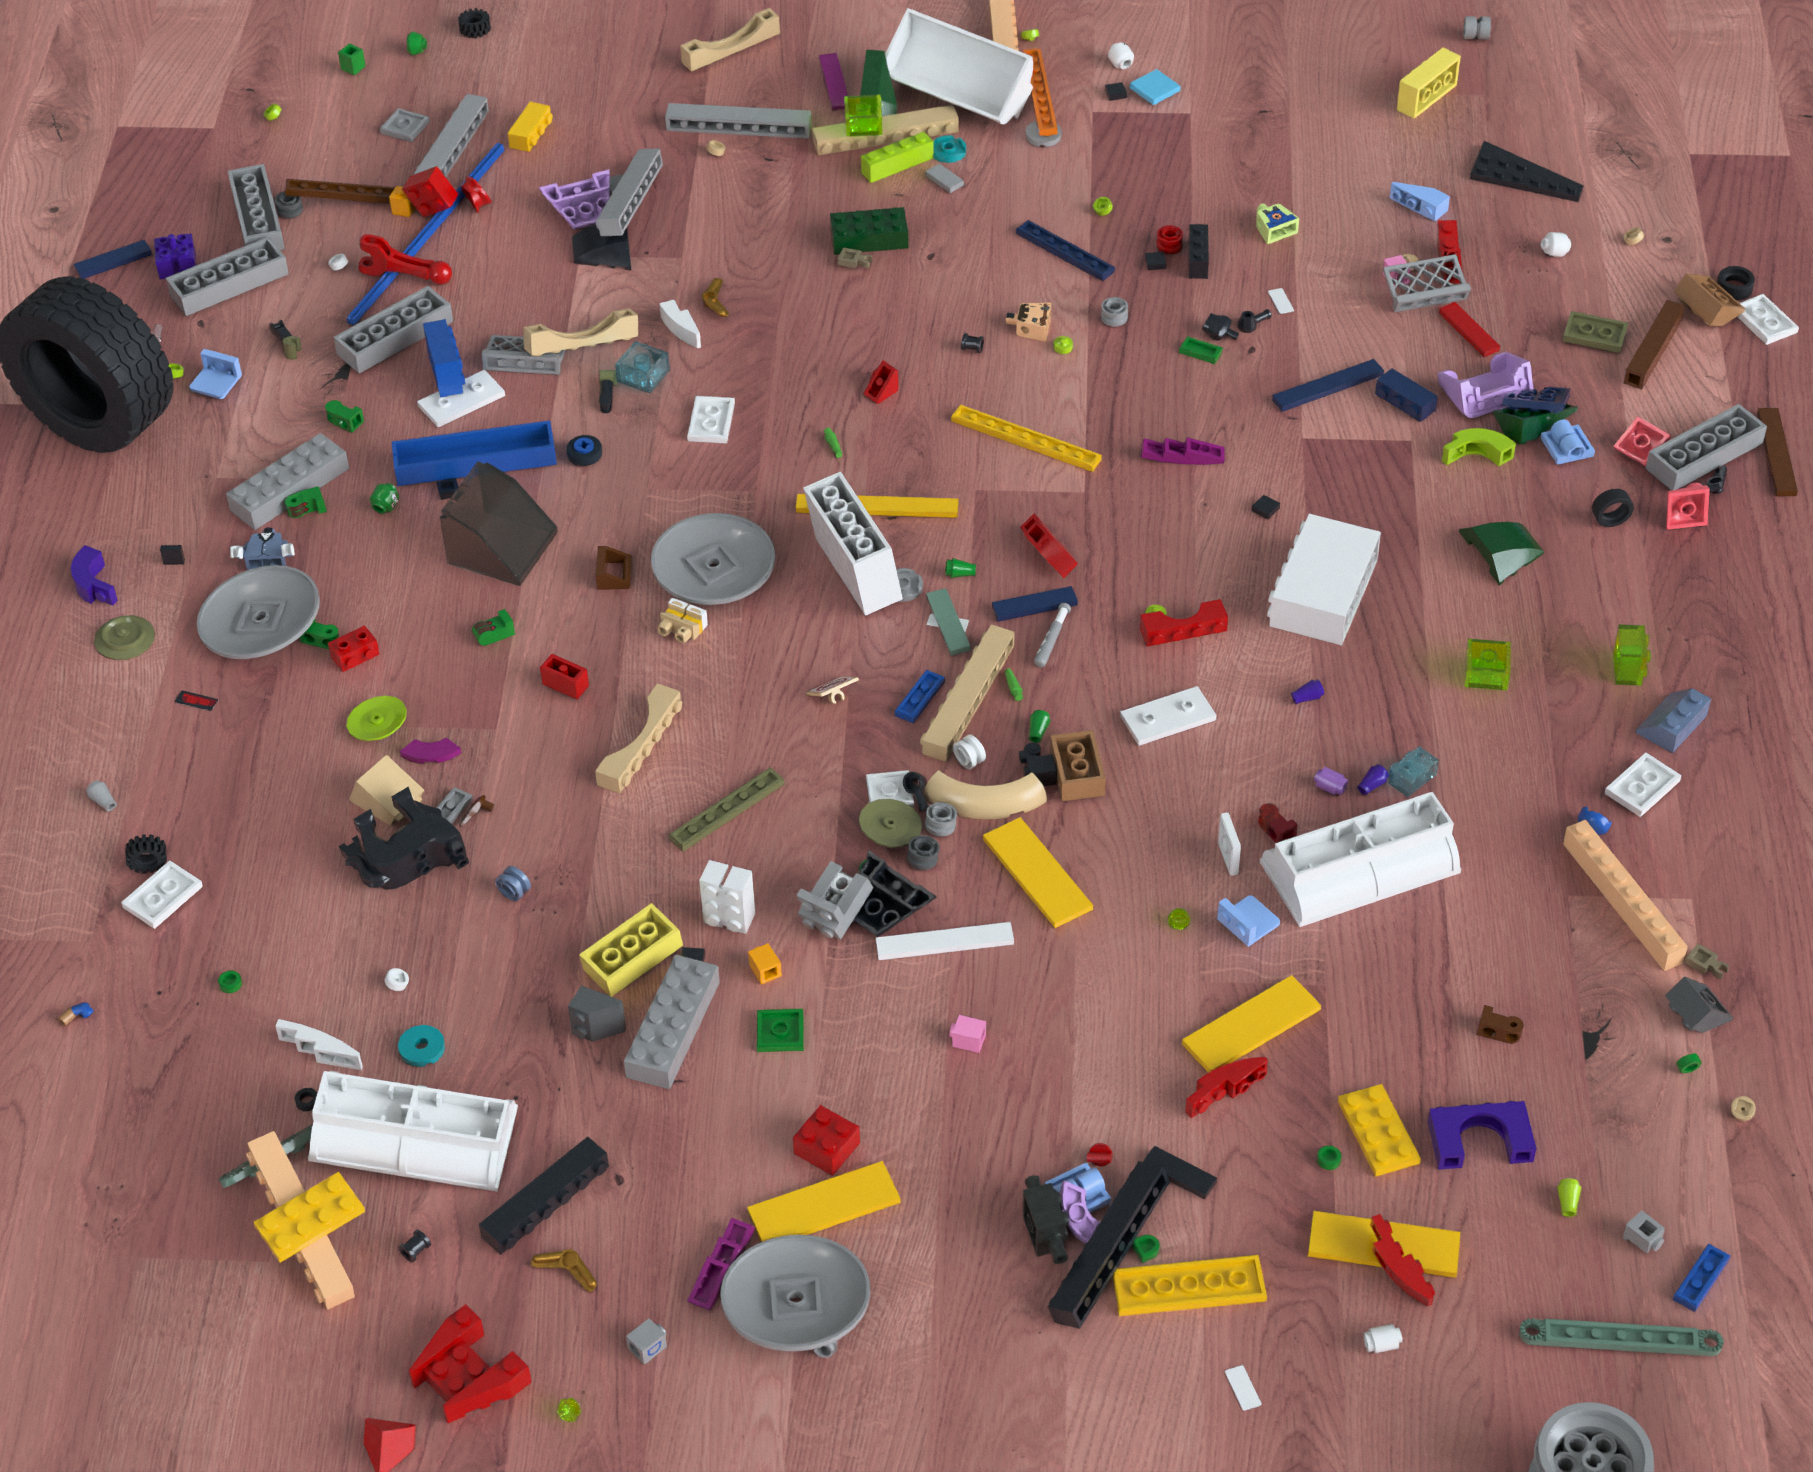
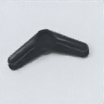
M1725 465L1717 468L1714 476L1707 481L1709 493L1719 494L1724 491L1723 486L1727 474V467Z

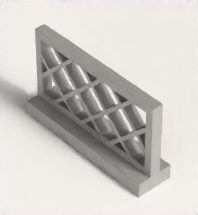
M1456 254L1383 268V273L1394 302L1392 306L1394 313L1467 300L1471 291L1469 283L1466 284ZM1452 261L1454 269L1450 270L1444 267L1443 264ZM1432 265L1438 269L1433 274L1425 269L1426 266ZM1414 268L1419 271L1417 277H1414L1407 273L1408 269ZM1440 270L1449 274L1447 280L1437 276ZM1390 272H1397L1401 277L1399 280H1396L1390 276ZM1422 273L1431 278L1428 284L1418 279ZM1403 277L1413 281L1410 287L1401 283ZM1450 278L1458 279L1460 285L1451 284L1449 282ZM1433 280H1436L1443 284V286L1436 289L1431 286ZM1417 283L1425 289L1418 292L1412 288ZM1398 286L1407 292L1405 295L1397 296L1395 289Z
M492 335L486 350L483 349L482 351L483 370L559 375L566 349L561 350L559 353L548 352L543 353L541 356H532L527 351H523L524 337Z

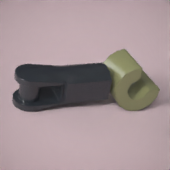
M282 320L275 324L269 323L272 334L278 338L284 347L285 357L290 360L297 359L296 351L302 350L300 338L292 336Z
M599 370L600 411L605 414L610 413L612 410L613 386H616L618 382L617 370Z

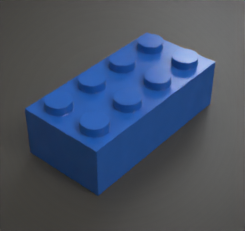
M446 319L423 323L428 356L440 398L463 393L462 385H466L452 327L447 325Z

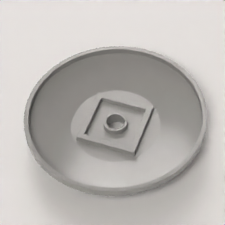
M709 513L689 517L668 528L654 545L651 564L657 582L669 594L690 603L716 605L737 601L758 590L768 580L773 571L775 551L768 534L754 522L736 515Z
M271 565L244 571L226 580L207 597L197 618L198 634L210 651L226 658L251 659L274 653L297 640L310 627L318 613L320 605L319 592L311 577L293 567Z
M812 1235L780 1236L749 1248L731 1264L721 1286L722 1309L730 1325L745 1339L762 1347L780 1351L811 1350L837 1341L860 1322L870 1301L869 1276L859 1258L837 1242ZM793 1298H800V1299H802V1300L799 1301V1302H792V1301H790V1300L793 1299Z

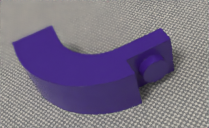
M84 545L77 552L71 564V573L76 590L80 597L90 604L97 599L100 602L113 606L118 601L114 586L95 578L105 567L102 553L99 550Z

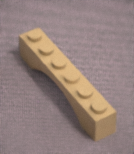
M768 8L754 14L743 28L725 39L712 42L694 39L680 45L682 63L690 71H694L780 34L779 16Z
M630 308L612 311L597 325L583 331L571 333L557 332L542 324L523 327L524 349L532 356H541L543 353H559L565 349L576 350L582 346L593 347L598 343L609 344L615 340H630L632 337L638 336V314Z
M658 683L647 697L649 716L643 731L627 747L603 759L595 771L597 786L620 794L624 787L629 785L631 777L635 771H639L644 758L650 755L653 745L661 739L665 728L670 726L674 715L681 710L680 691Z

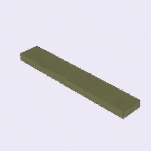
M771 767L670 833L669 840L684 852L785 784L784 779Z

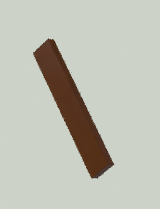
M286 179L285 195L390 204L389 196L395 187Z
M1758 408V419L1767 426L1764 445L1776 496H1797L1798 489L1779 409Z

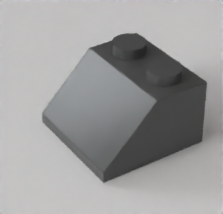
M1685 976L1665 995L1670 1001V1008L1682 1016V1023L1691 1031L1696 1030L1704 1033L1733 1019L1732 1015L1706 984Z
M581 985L568 1005L572 1034L580 1039H587L593 1042L623 1033L626 1030L623 1001Z

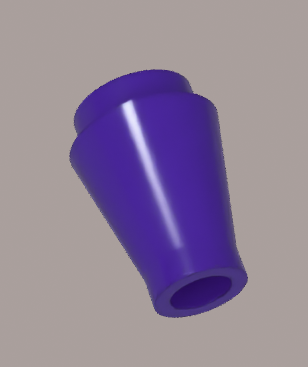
M1311 679L1296 691L1291 692V697L1294 703L1298 704L1320 699L1325 693L1321 682L1318 679Z
M1379 764L1371 766L1361 783L1357 786L1359 792L1367 795L1386 783L1389 777L1387 770Z

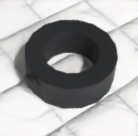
M312 1088L299 1090L295 1095L297 1108L301 1111H312L318 1094L317 1091ZM304 1097H313L312 1101L308 1103L301 1102Z

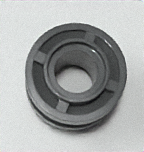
M285 191L275 197L277 213L280 217L287 219L295 218L303 212L301 197L286 196Z
M925 835L912 838L908 846V863L919 870L932 869L938 862L939 843L934 838Z

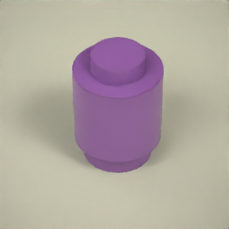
M1324 767L1322 770L1319 769L1314 777L1316 787L1333 795L1338 794L1341 796L1348 784V779H1345L1344 775L1327 767Z

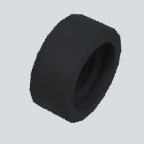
M1728 266L1719 272L1717 283L1735 300H1744L1753 292L1755 277L1746 268ZM1735 280L1742 282L1745 285L1735 286L1727 283L1726 281Z
M1619 488L1604 491L1597 496L1592 504V512L1597 522L1604 527L1621 525L1630 518L1634 510L1629 495L1625 490ZM1622 503L1616 510L1603 513L1609 506Z

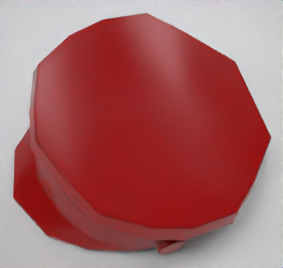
M466 176L465 183L460 186L461 190L471 202L476 213H479V209L482 206L491 204L492 201L474 178Z

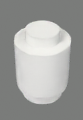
M1393 1324L1370 1328L1368 1332L1363 1333L1367 1351H1374L1375 1354L1398 1349L1399 1343H1402L1399 1327L1395 1328Z

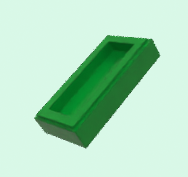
M1187 336L1179 348V353L1215 364L1222 354L1223 347Z

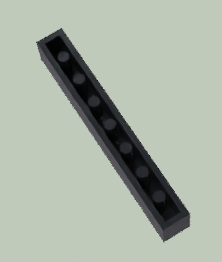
M1138 1161L1130 1172L1128 1179L1118 1191V1195L1111 1206L1108 1207L1103 1219L1096 1226L1093 1235L1085 1244L1083 1251L1073 1263L1068 1275L1049 1302L1048 1309L1055 1323L1078 1329L1081 1328L1168 1187L1170 1181L1163 1166Z

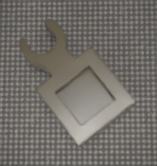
M843 248L838 257V265L856 268L857 265L870 268V262H873L872 255H861V251Z
M1699 943L1685 959L1687 965L1703 974L1710 971L1718 979H1722L1724 972L1727 973L1729 969L1727 963L1717 961L1718 954Z

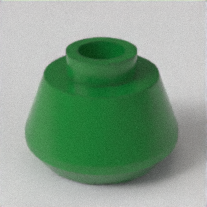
M410 32L407 36L408 53L412 56L423 53L424 49H427V39L417 32Z

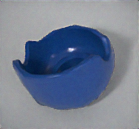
M1587 806L1582 807L1578 815V822L1586 820L1598 836L1608 832L1612 825V821H1608L1602 814L1588 811Z

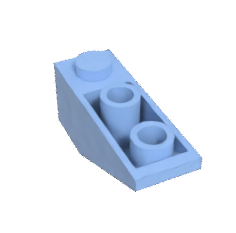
M1398 182L1391 183L1390 199L1434 222L1448 211L1450 196L1435 188Z

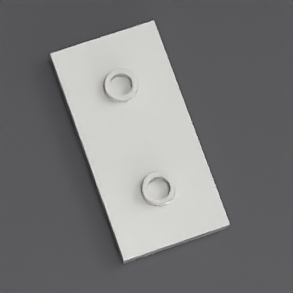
M483 370L465 379L466 385H462L463 393L440 398L438 391L417 401L418 407L439 428L504 397L505 391Z
M1198 686L1120 711L1122 721L1138 746L1215 721L1217 716Z

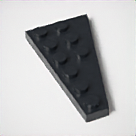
M1486 141L1482 144L1470 174V179L1574 202H1579L1584 187L1580 183Z

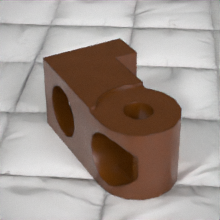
M1484 1005L1476 1035L1510 1044L1517 1043L1521 1039L1523 1032V1021L1516 1016L1506 1017L1493 1013L1494 1007Z

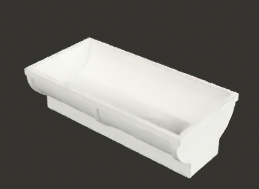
M907 8L885 54L891 80L1001 124L1007 123L1012 117L1019 118L1033 89L1030 83L1033 72L1032 56Z
M1433 792L1275 843V848L1264 851L1262 858H1260L1261 866L1299 927L1461 873L1458 849L1452 835L1454 823Z
M324 1071L312 1111L313 1127L308 1161L498 1192L518 1104H515V1100L510 1099L501 1100L427 1088V1086L423 1085L414 1086L340 1074L336 1071Z

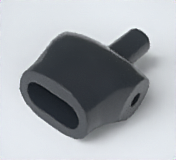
M1211 313L1202 328L1212 339L1217 341L1221 340L1225 335L1234 340H1237L1239 333L1230 329L1231 319L1224 315Z

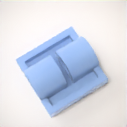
M1559 420L1553 424L1551 431L1541 433V440L1557 465L1594 457L1595 450L1580 426H1571L1568 420Z
M1087 1163L1045 1182V1184L1051 1183L1054 1192L1058 1191L1059 1193L1062 1181L1064 1180L1087 1190L1085 1202L1089 1213L1111 1203V1197L1105 1190V1183L1100 1172L1096 1168L1091 1169Z

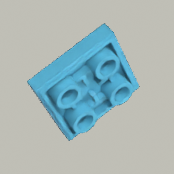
M1156 69L1131 82L1130 89L1154 105L1179 92L1180 85Z

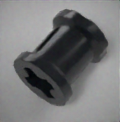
M964 333L961 349H971L981 353L984 346V336L975 337Z
M415 1230L413 1236L405 1244L401 1243L398 1249L403 1257L410 1262H414L416 1256L424 1248L427 1249L431 1246V1242L423 1232Z

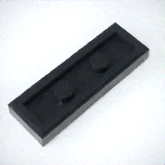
M1156 1146L1152 1148L1143 1161L1163 1166L1170 1182L1203 1199H1206L1217 1183V1177Z

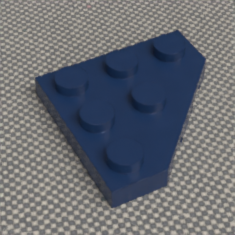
M1544 387V390L1537 392V389L1523 390L1518 395H1515L1513 392L1506 393L1503 398V406H1508V409L1512 410L1528 408L1529 411L1534 412L1542 409L1548 410L1549 413H1559L1566 406L1571 388Z

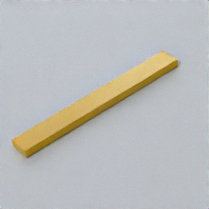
M960 405L951 416V422L1091 472L1094 471L1102 458L1101 454Z
M797 494L796 513H809L805 494ZM857 496L869 515L958 518L959 499Z

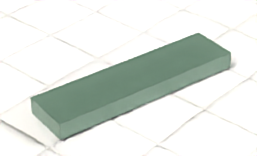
M944 588L926 593L928 603L950 656L971 651L969 641L947 589Z

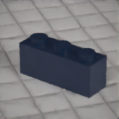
M1393 368L1377 379L1375 394L1419 422H1422L1436 411L1438 396Z

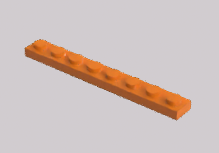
M1041 48L1025 49L1023 53L1033 57V72L1030 80L1033 86L1031 97L1039 136L1058 135Z

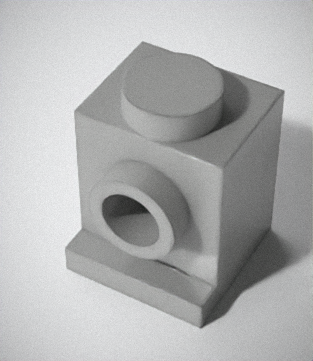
M1641 1210L1626 1224L1623 1239L1626 1241L1630 1240L1645 1253H1648L1651 1249L1657 1251L1664 1242L1663 1234L1665 1228Z

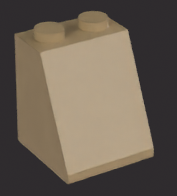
M385 755L356 781L349 800L365 811L371 809L375 817L391 826L396 821L401 822L405 818L393 806L391 796L409 786L414 801L421 803L423 801L421 797L424 789L388 755Z

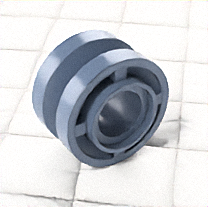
M508 866L503 871V874H500L495 879L498 890L512 901H519L523 893H526L531 888L528 877L514 866Z

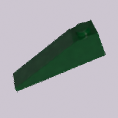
M866 50L858 118L859 120L897 114V102L885 52Z
M1566 403L1564 410L1559 413H1549L1548 410L1542 409L1534 412L1529 411L1528 408L1512 410L1506 407L1494 410L1493 415L1505 436L1515 440L1516 444H1526L1527 441L1541 436L1542 432L1550 430L1557 421L1564 420L1575 413L1578 407Z

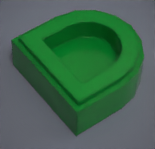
M1152 1235L1139 1236L1131 1245L1141 1263L1157 1257L1160 1250L1159 1240Z

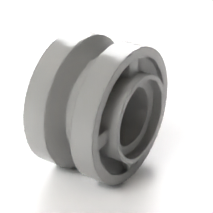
M1111 297L1102 302L1101 320L1104 324L1116 327L1127 322L1128 303L1124 299Z
M943 802L930 805L926 811V830L932 835L940 837L952 834L956 828V809L952 805Z

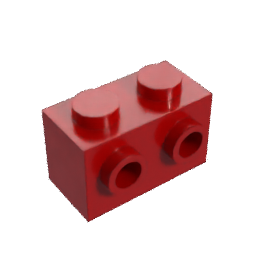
M365 625L328 643L330 656L342 672L380 655L377 639Z
M551 654L540 666L543 685L578 700L589 687L587 669L557 655Z

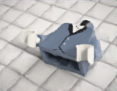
M270 527L265 528L263 533L251 535L250 541L243 547H230V558L245 559L247 570L271 565L286 566L285 556L291 557L295 555L293 544L287 540H282L281 534L275 533V530Z

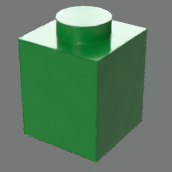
M349 43L338 52L341 70L355 75L366 67L362 48Z

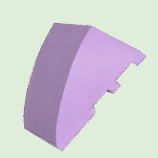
M610 169L592 174L591 179L560 187L555 183L539 187V190L574 230L594 225L610 198Z

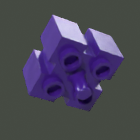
M192 233L177 235L176 239L173 234H169L167 237L154 238L155 262L160 280L197 266Z

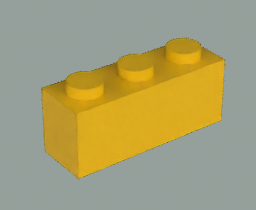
M529 102L507 133L509 148L530 152L532 147L536 145L539 137L544 134L548 124L552 122L549 105Z

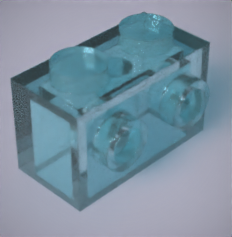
M1418 746L1413 751H1409L1401 761L1395 762L1390 767L1388 783L1409 797L1437 775L1439 760Z

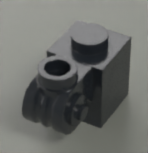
M1029 743L1024 747L1023 751H1019L1020 764L1025 763V767H1023L1024 777L1032 772L1043 786L1056 785L1057 770L1052 754L1041 756V747L1037 743Z

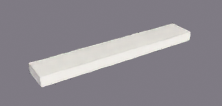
M1011 922L876 937L879 960L1014 945Z

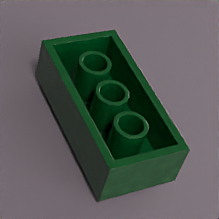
M904 207L830 213V230L834 255H839L843 248L859 250L861 253L909 249L908 227Z

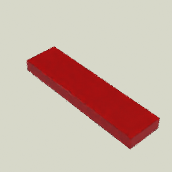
M1456 302L1439 308V314L1483 357L1500 351V345Z

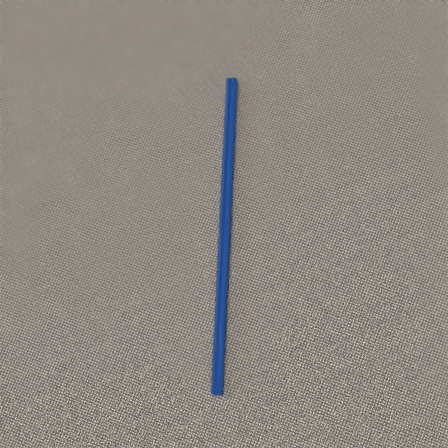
M496 143L468 176L478 182L504 152V145ZM460 186L456 189L459 195L452 206L436 213L402 253L412 257L415 256L465 197ZM385 272L346 317L347 323L355 325L400 272Z

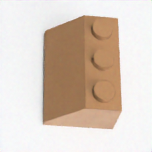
M1686 273L1674 291L1679 296V300L1690 306L1691 311L1704 319L1703 322L1710 327H1722L1746 310L1710 276Z

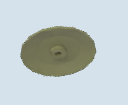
M134 615L119 616L110 619L99 628L95 634L94 644L97 651L105 658L128 660L140 656L150 648L154 642L155 631L152 624L145 618Z
M877 799L868 803L861 810L859 817L860 828L867 838L878 845L890 848L909 845L912 838L920 836L922 822L918 813L906 803L894 799Z

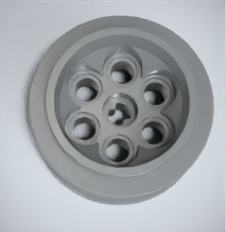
M1583 1402L1564 1407L1547 1420L1537 1436L1534 1458L1528 1472H1565L1560 1470L1561 1468L1569 1472H1614L1613 1470L1616 1472H1654V1455L1647 1434L1628 1414L1606 1404Z

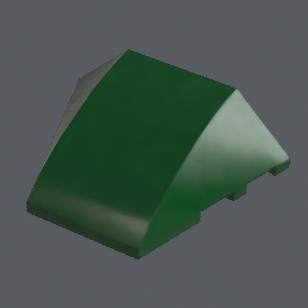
M1495 522L1459 529V533L1468 545L1474 544L1490 565L1489 572L1499 585L1504 582L1505 578L1515 575L1518 569L1529 565L1544 553L1526 527L1520 523Z

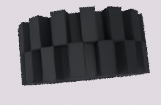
M471 8L468 12L465 10L463 11L464 14L460 13V16H458L459 30L464 37L472 38L474 36V38H477V36H480L481 38L483 34L487 35V32H490V17L487 11H483V9L478 11V8L472 10Z
M142 834V838H139L137 835L134 837L135 840L130 839L129 843H126V865L129 866L130 870L135 869L137 873L141 870L142 874H146V871L154 873V869L158 871L167 862L165 841H160L158 836L154 838L152 834L149 837H146V834Z

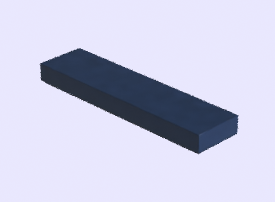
M141 240L75 263L74 267L80 278L85 279L151 256L152 252L146 241Z
M1072 586L992 602V609L997 622L1058 610L1061 603H1067L1071 607L1077 606L1078 600Z

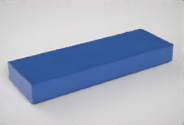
M926 670L896 708L895 716L914 723L945 683V677Z
M1708 1243L1674 1294L1673 1300L1696 1312L1730 1260L1731 1255Z

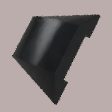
M595 224L572 236L574 264L589 266L604 264L609 265L610 268L621 266L626 267V270L632 271L627 228L622 236H601Z
M868 850L866 862L863 869H860L859 874L868 878L873 889L853 921L876 937H879L937 897L920 884L917 886L889 867L883 859Z

